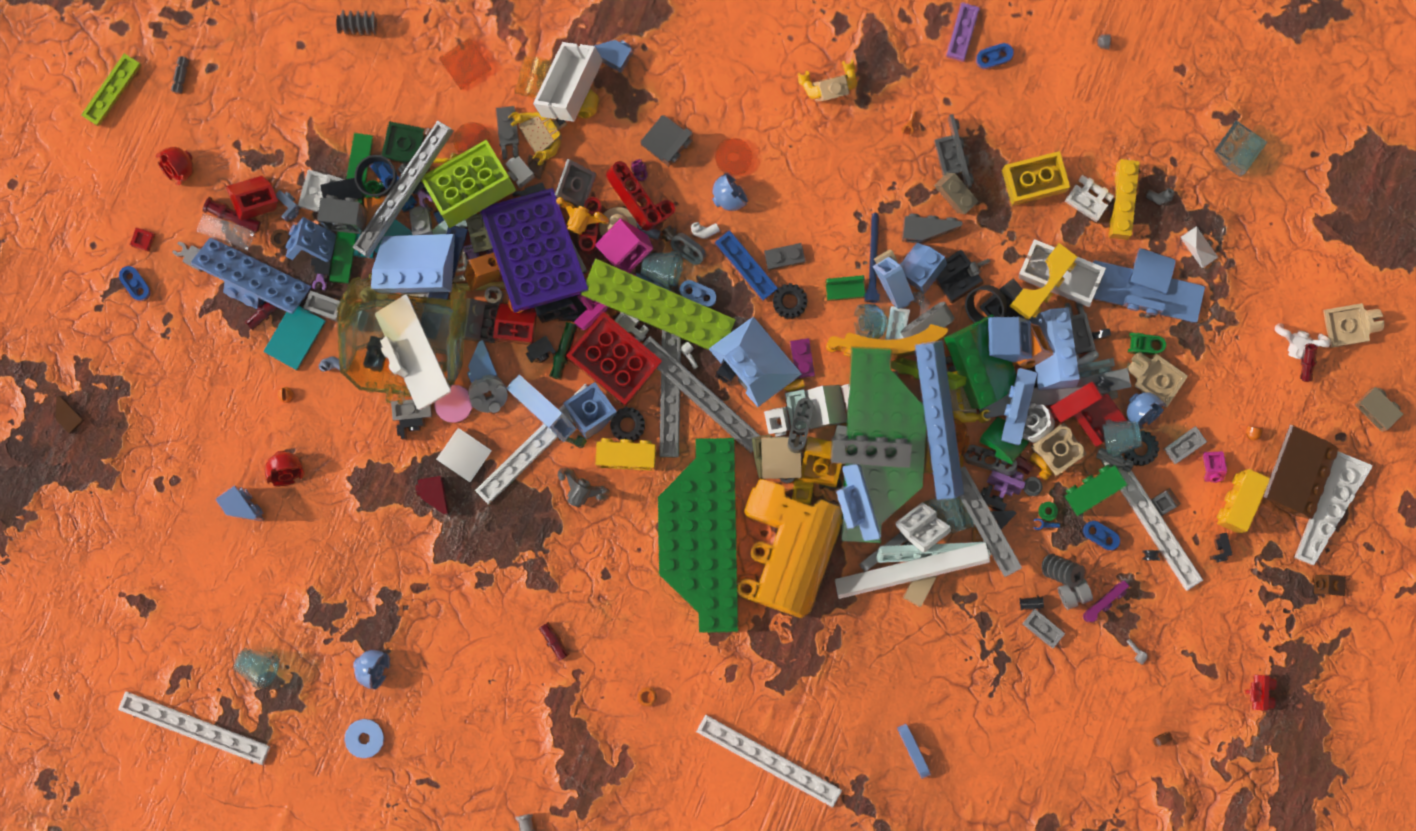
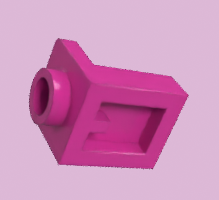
M1223 451L1204 452L1205 482L1217 483L1224 481L1227 469Z

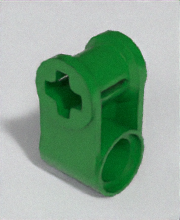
M1129 333L1131 340L1130 349L1127 352L1130 354L1159 355L1166 348V341L1160 336ZM1153 341H1156L1160 344V350H1154L1152 348Z

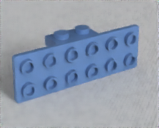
M213 238L207 240L191 261L192 266L223 280V293L255 309L261 305L262 299L293 314L311 289V286Z
M1093 261V263L1106 268L1093 299L1125 306L1132 311H1146L1149 315L1157 316L1159 314L1192 323L1198 321L1204 286L1171 278L1167 294H1162L1129 283L1133 269L1101 261Z

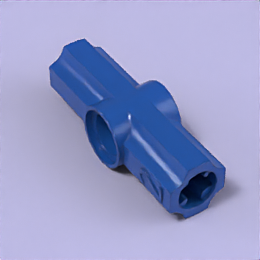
M374 162L370 167L387 189L393 180V169L385 162ZM412 195L402 208L404 213L417 204Z

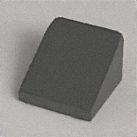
M1171 488L1151 499L1161 516L1180 505Z

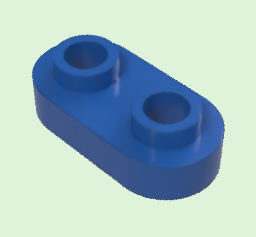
M1001 43L983 49L978 53L976 63L981 69H989L1007 63L1013 56V48L1007 43ZM1000 52H1005L1006 56L1002 57ZM982 58H987L989 62L984 63Z
M123 267L119 272V279L132 298L137 301L148 299L151 290L140 273L134 267ZM129 274H133V278L131 280H128L127 278ZM140 289H144V293L142 295L138 294V291Z
M1090 521L1083 527L1084 536L1105 550H1114L1120 544L1119 535L1097 521ZM1091 527L1095 528V534L1089 532ZM1108 537L1112 539L1110 545L1106 543Z

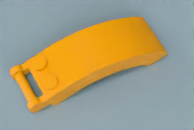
M930 324L926 330L918 334L893 340L872 339L847 333L845 339L836 336L830 337L826 349L831 353L836 350L844 352V356L850 357L851 346L890 348L891 359H897L916 354L915 345L942 340L947 334L948 329Z

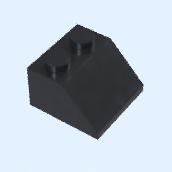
M1013 278L999 289L1007 300V311L1004 317H1020L1025 319V317L1010 307L1023 290ZM994 294L980 306L987 317L991 315L1001 317L1002 315L1001 303Z

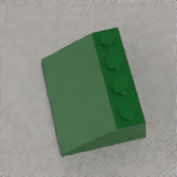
M994 315L988 316L944 337L958 375L967 377L966 385L963 388L972 409H983L999 401L1009 394L1011 386L1015 384L1017 374L1012 362L990 356L988 318L994 317Z

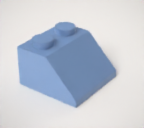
M916 243L900 265L908 283L925 294L946 267L947 262L946 258L933 248Z

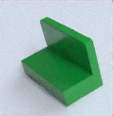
M864 275L826 279L827 301L864 298Z

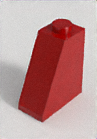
M1090 382L1048 408L1052 413L1054 421H1057L1059 424L1097 402L1102 396L1094 383Z

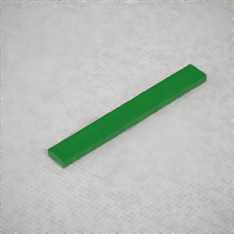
M354 133L346 179L355 178V170L358 164L364 158L371 155L373 135ZM369 166L365 169L363 173L362 182L364 186L366 184ZM361 192L362 198L357 199V202H359L361 205L363 204L364 198L363 192ZM337 231L330 282L349 284L354 258L353 246L357 234Z

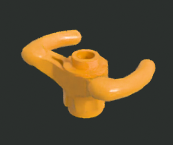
M562 197L556 199V203L559 206L567 209L570 216L567 229L581 235L589 224L599 222L608 224L610 221L607 216L600 212H596L594 216H591L587 208L578 206L577 209Z

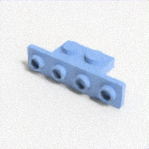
M1021 368L1017 371L1015 384L1011 386L1008 395L1011 398L1010 404L1006 405L1004 415L1007 416L1001 438L1004 442L1015 445L1021 444L1037 376L1036 372Z
M859 464L844 466L842 469L847 486L838 490L837 495L847 528L859 525L864 541L879 539L881 534Z

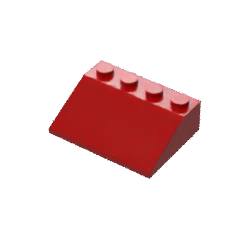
M604 312L566 355L568 360L625 407L633 400L662 363L660 358Z

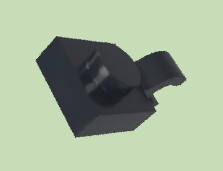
M543 182L527 187L523 191H515L513 196H525L545 190Z

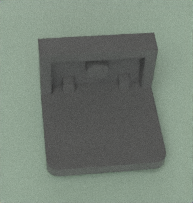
M662 115L643 137L641 145L669 167L672 162L675 163L681 156L680 152L684 148L687 149L692 143V132L687 128L683 130L668 117Z

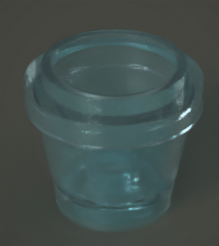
M671 251L670 253L650 252L643 259L641 275L663 285L666 289H672L674 286H677L680 280L683 258L676 251Z
M1112 419L1105 420L1106 424H1102L1107 455L1111 454L1112 458L1142 447L1138 421H1112Z
M249 648L242 649L234 663V671L258 690L267 688L273 682L279 669L277 654L272 652L265 653Z

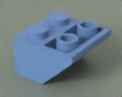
M1020 317L988 318L990 356L1010 362L1032 358L1030 320Z
M233 486L215 499L228 516L260 522L264 520L262 517L263 511L257 504L252 503L250 499L253 497L247 489Z

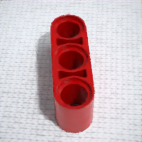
M590 197L585 201L584 208L587 209L592 203L598 205L596 211L589 210L588 213L591 216H594L596 212L602 213L600 200ZM595 223L596 226L592 230L585 229V232H582L579 236V247L584 254H592L596 250L595 244L598 241L599 223ZM586 240L593 242L592 247L589 249L582 246Z

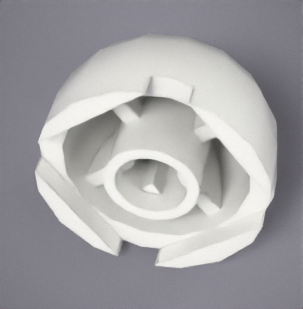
M1030 404L1022 435L1023 439L1032 443L1038 442L1054 430L1055 421L1052 413L1044 405Z

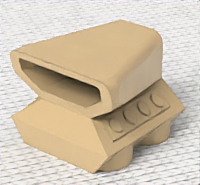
M1065 423L1031 446L1032 450L1045 460L1056 476L1087 454Z

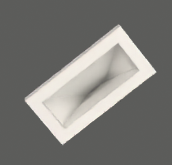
M1197 226L1180 237L1201 268H1204L1218 258Z

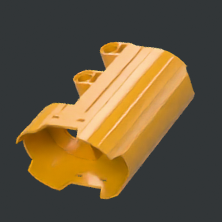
M760 479L756 488H752L744 512L748 518L778 528L772 546L762 542L756 543L753 546L751 558L758 563L764 564L765 567L759 583L748 579L743 580L738 586V594L747 600L798 618H803L811 612L843 522L841 519L843 511L842 508L820 500L814 507L786 498L784 486ZM762 548L765 555L758 557L755 554V549ZM742 585H750L752 592L750 594L743 593Z

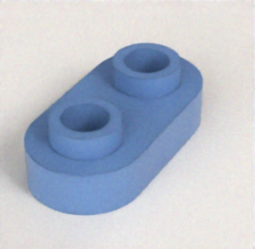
M692 280L684 281L680 286V295L708 308L712 307L716 302L715 292L706 286ZM692 288L693 292L687 294L686 289ZM705 295L710 297L708 302L703 300Z

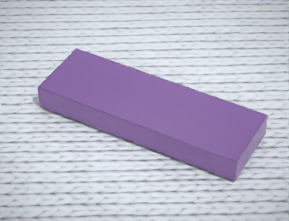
M961 3L946 57L964 62L979 7Z

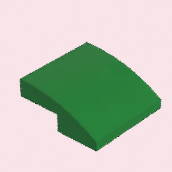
M997 417L982 434L979 442L996 450L995 457L1013 464L1028 446L1029 441L1022 438L1020 445L1002 441L1005 420Z

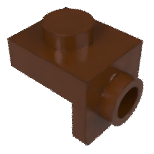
M1315 575L1314 594L1345 596L1346 577Z

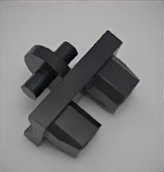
M370 337L366 347L364 368H370L371 371L382 372L386 359L381 349L383 346L380 340L383 338Z

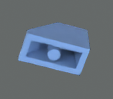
M617 40L594 45L603 59L602 63L622 73L632 55L631 46L624 41L618 42Z
M481 340L468 365L470 371L467 374L471 383L476 379L478 381L485 375L498 377L485 342Z

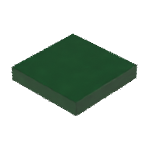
M389 121L381 156L386 157L390 161L409 164L425 139L423 136L425 128Z

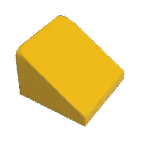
M795 479L792 500L811 504L814 482Z

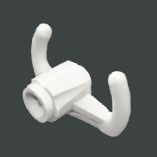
M1282 323L1275 326V331L1289 341L1288 355L1297 359L1304 358L1305 345L1308 343L1326 348L1331 345V340L1323 334L1318 335V340H1312L1307 332L1299 330L1298 333L1292 334L1289 330L1284 329Z

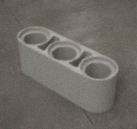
M940 302L904 327L900 333L903 338L926 330L930 324L944 328L955 318L946 302Z

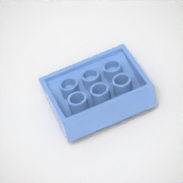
M455 235L383 236L372 269L371 289L379 293L452 292Z

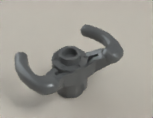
M564 467L558 470L557 476L560 481H564L567 477L570 486L567 501L571 505L581 507L585 504L587 498L596 496V499L599 501L607 500L610 497L608 488L604 486H591L590 482L583 478L579 480L572 469Z

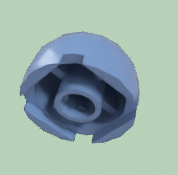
M728 172L715 181L712 190L714 195L712 200L718 208L721 206L727 211H736L748 204L746 203L748 199L742 187L734 183L736 179Z
M1136 393L1129 399L1127 417L1131 424L1137 430L1144 428L1142 425L1147 421L1148 425L1155 421L1164 410L1162 406H1166V404L1154 393Z
M369 650L356 658L353 668L359 684L369 689H378L386 678V675L382 674L385 667L389 669L390 657L384 652Z

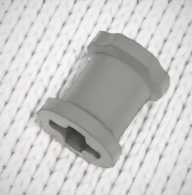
M491 286L486 289L485 298L488 303L499 305L503 301V294L498 287ZM491 293L497 294L498 298L496 300L491 298Z
M533 814L515 817L520 831H536L533 829L532 824Z

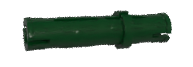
M566 322L556 356L553 357L554 363L549 375L551 378L561 380L565 364H568L566 355L570 351L578 327L574 323Z

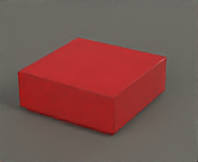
M136 227L130 246L149 252L155 234Z

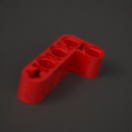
M617 161L607 170V180L643 230L650 231L674 214L675 205L670 200H663L654 205L624 162Z

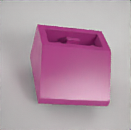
M621 218L595 244L616 268L628 273L653 250L649 236Z

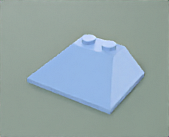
M754 317L709 348L721 364L726 361L748 387L746 394L757 407L802 375Z

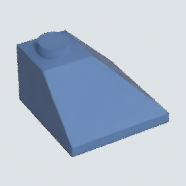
M595 382L563 403L576 427L586 440L602 430L617 413Z

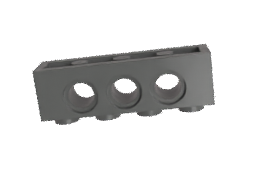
M837 434V437H832L831 463L910 468L912 444L907 442L905 438H896L895 441H888L887 437H876V440H869L868 436L857 435L856 439L848 438L849 435ZM854 444L857 446L854 454L846 452L848 445ZM868 446L876 447L874 455L866 454ZM894 447L896 449L895 455L887 456L885 454L886 449Z

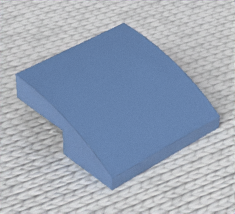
M1139 248L1129 283L1167 294L1176 260Z

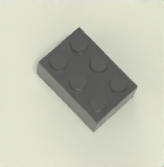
M327 195L326 198H320L317 219L320 224L330 231L362 234L366 228L368 212L357 202V199L346 198V200H338V197Z

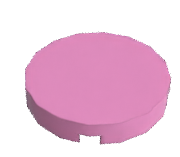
M449 385L451 393L437 400L434 406L436 413L441 419L451 423H458L464 421L470 415L472 405L468 391L459 385Z

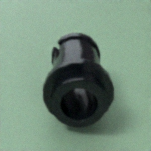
M1043 596L1019 598L1020 610H1040V608H1044Z

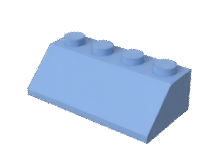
M1069 307L1049 309L1039 313L1035 318L1031 316L1029 320L1031 323L1040 326L1054 353L1049 358L1035 365L1038 390L1077 387L1080 378Z

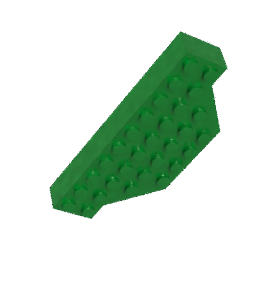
M851 346L846 435H849L848 438L856 439L857 435L868 436L869 440H876V437H887L888 441H895L896 438H905L907 442L912 444L910 468L860 465L881 534L882 523L923 487L926 440L925 412L922 403L890 369V348ZM850 444L846 448V452L849 454H854L857 450V446L854 444ZM875 446L867 447L866 454L874 455L876 453ZM889 447L886 449L885 454L889 457L894 456L896 449ZM845 476L843 488L847 486ZM842 513V541L881 543V538L864 541L859 525L847 528Z
M734 438L695 439L696 458L658 496L659 576L699 613V633L738 632Z

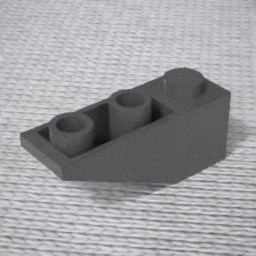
M909 214V216H905L903 221L902 242L921 244L960 229L962 221L952 217L942 220L938 216L923 218L919 214Z

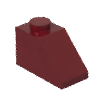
M436 476L419 479L418 485H415L417 496H420L423 501L442 514L449 515L443 477Z

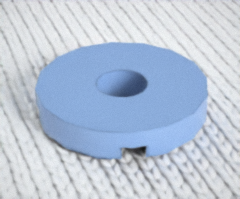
M369 719L355 721L348 727L345 733L346 748L351 754L359 758L374 756L380 751L384 743V734L378 723ZM362 733H367L370 737L367 744H362L359 740Z

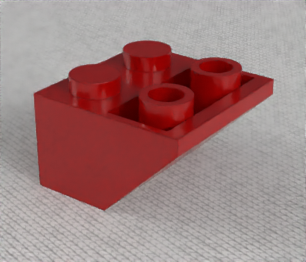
M262 175L226 186L240 221L274 211L277 208L278 199L272 185Z
M500 303L495 320L494 340L524 345L532 344L534 342L537 319L535 307L520 313H514L510 309L509 304Z

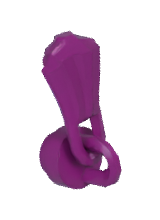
M642 159L635 160L631 163L632 173H634L637 180L644 181L648 176L646 164L642 162Z

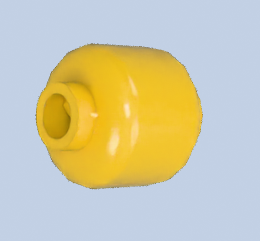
M589 89L577 114L581 118H590L597 112L599 98L591 89Z

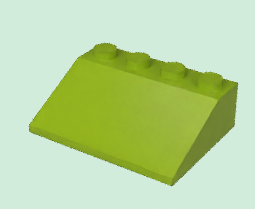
M487 139L426 173L421 179L449 229L516 191Z

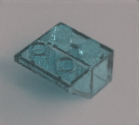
M1236 120L1214 152L1225 167L1241 177L1247 172L1267 144V141Z

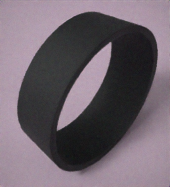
M370 155L364 158L355 170V183L358 189L369 196H385L397 182V172L389 159L381 155ZM385 162L393 169L392 183L384 192L371 194L363 185V173L370 164Z
M984 285L972 290L967 295L965 309L967 315L974 323L985 318L978 313L974 305V297L978 290H987L996 295L1002 306L1001 317H1004L1006 314V297L994 286Z

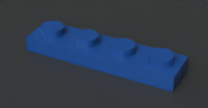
M730 230L715 241L717 247L762 301L778 289Z

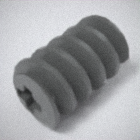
M342 10L341 15L337 14L336 18L337 33L341 34L343 30L345 34H349L351 30L353 35L357 31H359L360 35H363L366 30L367 35H371L374 32L376 36L377 18L375 12L372 11L371 16H368L367 11H365L363 16H361L360 11H357L356 15L353 16L352 10H350L348 16H346L345 11Z
M1052 553L1044 558L1041 566L1044 576L1072 588L1081 584L1086 572L1084 566Z

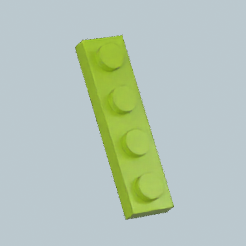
M124 53L81 115L99 127L141 67V64Z
M903 357L891 361V369L897 370L900 374H910L915 379H920L918 362ZM947 371L950 390H956L966 385L967 377Z

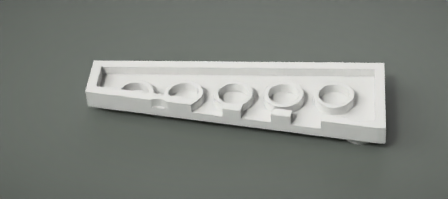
M1337 451V457L1333 462L1330 476L1326 481L1324 493L1320 497L1317 511L1313 519L1308 520L1294 558L1310 565L1316 563L1328 539L1332 536L1336 529L1335 527L1344 516L1347 507L1354 499L1357 490L1363 484L1373 465Z

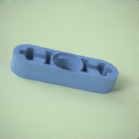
M907 724L897 727L921 779L931 775Z

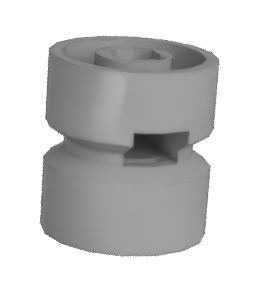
M1085 578L1077 587L1072 588L1067 585L1058 587L1059 596L1067 610L1077 607L1079 602L1084 604L1093 600L1092 592Z

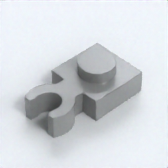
M178 242L177 244L182 246V251L176 252L173 250V254L177 257H184L182 262L201 271V269L191 265V261L200 249L191 245L188 250L184 243Z

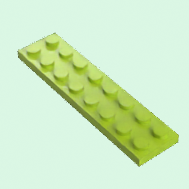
M595 259L586 280L588 291L580 294L707 350L730 334L735 323V319L598 259Z

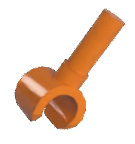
M912 110L907 125L902 128V133H904L906 127H909L911 129L909 136L912 135V125L916 111Z

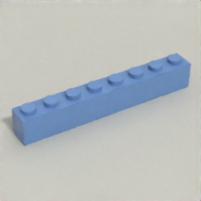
M943 340L925 342L915 345L936 497L937 499H951L963 495L964 489Z

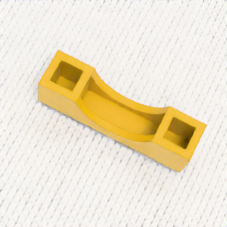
M1120 159L1116 164V196L1110 219L1109 238L1128 240L1132 236L1140 161Z
M1058 243L1045 260L1049 268L1047 284L1037 290L1023 289L1010 307L1027 320L1031 316L1035 318L1042 310L1039 307L1042 302L1047 303L1053 296L1052 289L1055 286L1059 288L1065 280L1062 276L1066 271L1070 273L1077 265L1074 262L1077 256Z

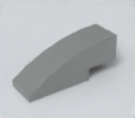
M310 291L304 305V309L360 331L368 315L362 309Z

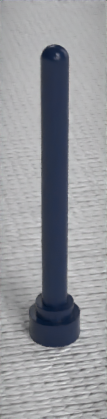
M876 212L871 216L869 289L864 296V302L867 303L880 302V294L876 290L877 274L873 268L876 265L874 258L878 256L879 214Z

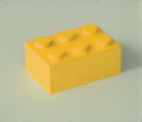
M1060 151L1007 164L1002 169L1012 206L1065 193L1070 188Z
M602 438L601 442H597L595 465L597 468L655 471L656 446L652 444V441L640 440V444H637L627 439H621V443H617L613 439Z
M1251 469L1241 471L1239 474L1236 473L1232 484H1234L1232 491H1228L1224 500L1226 501L1224 509L1221 508L1217 515V519H1219L1217 524L1238 534L1247 532L1270 478Z

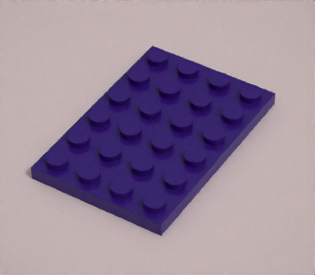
M553 188L492 204L480 211L514 313L588 291L562 212L556 203L557 198Z

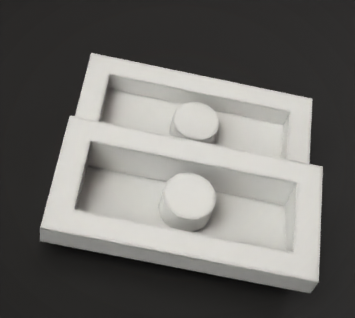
M308 169L297 206L319 212L320 198H323L320 185L345 179Z
M457 428L436 460L471 482L492 450Z
M923 502L895 522L901 533L923 553L951 532V527L937 518V512Z

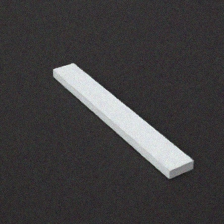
M584 384L574 395L588 386ZM563 404L558 410L561 411L571 423H573L572 418L570 417L568 411L566 410ZM543 424L475 491L487 504H490L558 437Z
M1119 451L1115 452V454L1122 457ZM1105 459L1101 461L1104 466L1109 464ZM1117 467L1127 483V486L1120 491L1184 589L1188 591L1203 581L1202 577L1133 472H1127L1122 470V467Z
M981 543L835 579L839 599L989 563L990 558L986 543Z
M125 691L118 708L122 712L260 765H264L271 747L128 691Z
M707 715L704 716L696 731L831 807H834L842 792L838 787Z

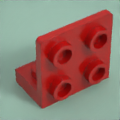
M1108 393L1104 394L1097 402L1074 415L1096 447L1129 424Z

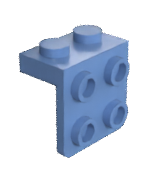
M304 217L297 225L294 224L289 231L291 237L286 244L287 258L293 260L301 250H304L325 262L331 260L336 235L333 232Z

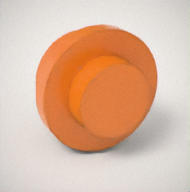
M645 687L638 692L637 699L642 706L649 707L656 702L657 695L652 688Z

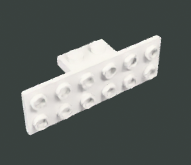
M404 295L377 311L375 316L385 338L380 340L383 346L381 348L382 352L389 359L390 370L404 378L417 409L422 410L451 393V388L409 296Z

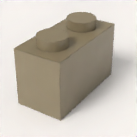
M946 173L934 185L959 214H966L978 202L955 173Z
M1374 387L1355 406L1383 432L1388 430L1403 413L1400 411V406L1393 401L1391 402L1381 388Z

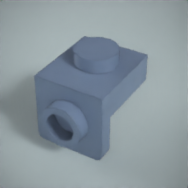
M279 190L276 193V197L288 208L281 217L286 222L292 221L297 217L300 208L293 202L295 198L288 192L284 194Z

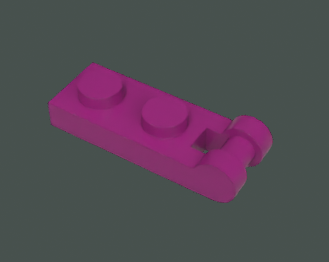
M1124 580L1120 581L1084 612V621H1096L1097 614L1101 610L1103 612L1107 611L1113 605L1111 602L1115 598H1118V600L1127 593L1126 589L1129 585Z

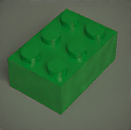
M1108 464L1098 470L1100 474L1094 477L1091 474L1083 479L1082 482L1084 484L1081 486L1073 485L1065 490L1067 494L1064 497L1076 516H1079L1127 486L1126 481L1115 465L1110 466Z

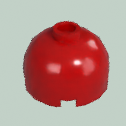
M167 147L156 154V158L159 157L160 159L158 162L159 167L169 180H172L173 177L177 181L174 184L181 185L191 176L193 172L191 160H193V157L187 150L184 151L178 147Z
M276 452L267 460L265 465L267 483L270 484L271 482L276 487L294 484V479L299 477L301 480L305 475L301 460L290 452Z

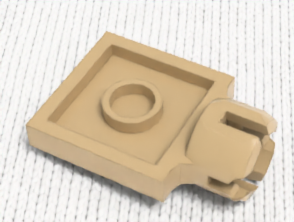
M1363 303L1323 310L1327 335L1331 340L1330 348L1369 342L1370 333L1380 332L1384 329V320L1373 321L1383 317L1382 311L1380 309L1365 310Z
M1142 353L1135 354L1131 359L1132 363L1127 365L1128 372L1137 379L1134 386L1143 393H1154L1166 404L1163 407L1167 408L1188 376L1158 354L1154 355L1152 359H1149Z

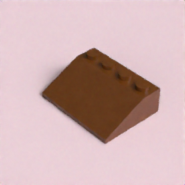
M1290 425L1263 497L1292 515L1312 520L1317 511L1320 497L1324 493V487L1330 476L1339 448L1318 436Z

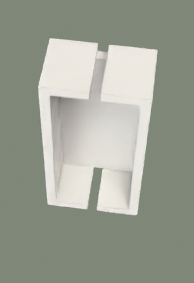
M562 42L533 103L541 117L557 119L558 117L559 120L575 121L603 61L595 46L580 44L578 47L577 44Z
M1034 239L1019 273V279L1041 288L1044 287L1049 279V268L1045 260L1055 247ZM1077 257L1074 261L1077 265L1070 273L1066 271L1062 276L1065 278L1059 288L1055 286L1051 292L1090 307L1106 268Z

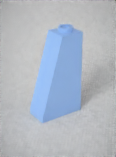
M518 375L506 388L563 442L577 429L561 411L522 376Z

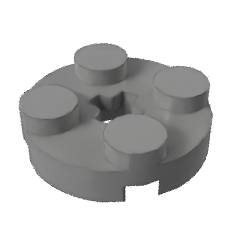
M485 375L478 381L476 379L470 385L468 391L472 407L480 412L496 413L507 400V389L500 378L493 375ZM488 391H491V396L485 397V395H483L484 393H488Z

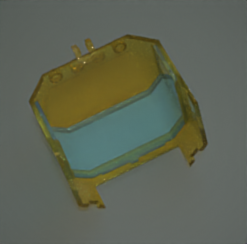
M372 273L369 274V278L362 280L360 277L351 280L337 306L340 372L359 390L386 393V403H391L393 394H398V404H403L405 396L411 397L404 378L390 370L389 359L386 357L382 372L371 371L370 368H364L363 363L370 337L385 338L375 313L404 295L379 293L371 289ZM452 281L450 300L407 295L450 387L455 384L463 365L467 315L466 291L463 288L458 289L454 281Z

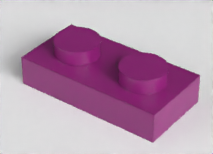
M809 338L790 341L793 364L802 373L797 379L814 377Z

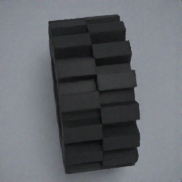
M789 283V285L784 284L775 292L773 307L780 317L795 319V317H799L804 313L807 306V295L802 287H798L799 285H792V283ZM791 294L797 298L798 303L794 308H786L783 305V298L786 295Z
M624 407L623 409H618L611 419L610 427L613 435L618 440L627 439L634 442L643 435L645 421L638 410L632 407ZM624 418H632L635 421V428L631 432H624L621 429L620 423Z
M1136 431L1126 437L1122 445L1124 446L1122 452L1125 453L1124 457L1132 461L1135 466H1144L1153 462L1158 456L1159 442H1156V437L1152 436L1150 432ZM1137 441H1143L1148 446V451L1143 456L1137 455L1134 451V445Z

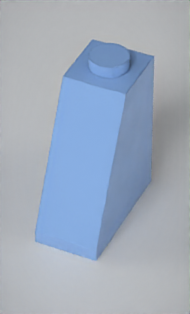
M887 257L873 266L891 303L898 309L907 307L914 300V296L901 265Z

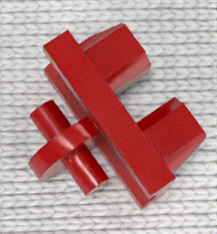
M1254 675V681L1251 682V690H1245L1246 694H1250L1252 710L1268 711V709L1275 708V698L1269 697V690H1275L1277 681L1266 675Z

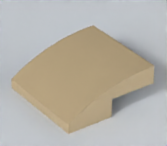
M796 436L795 442H791L794 443V447L800 445V436ZM761 437L763 479L801 478V452L793 453L788 449L789 437Z

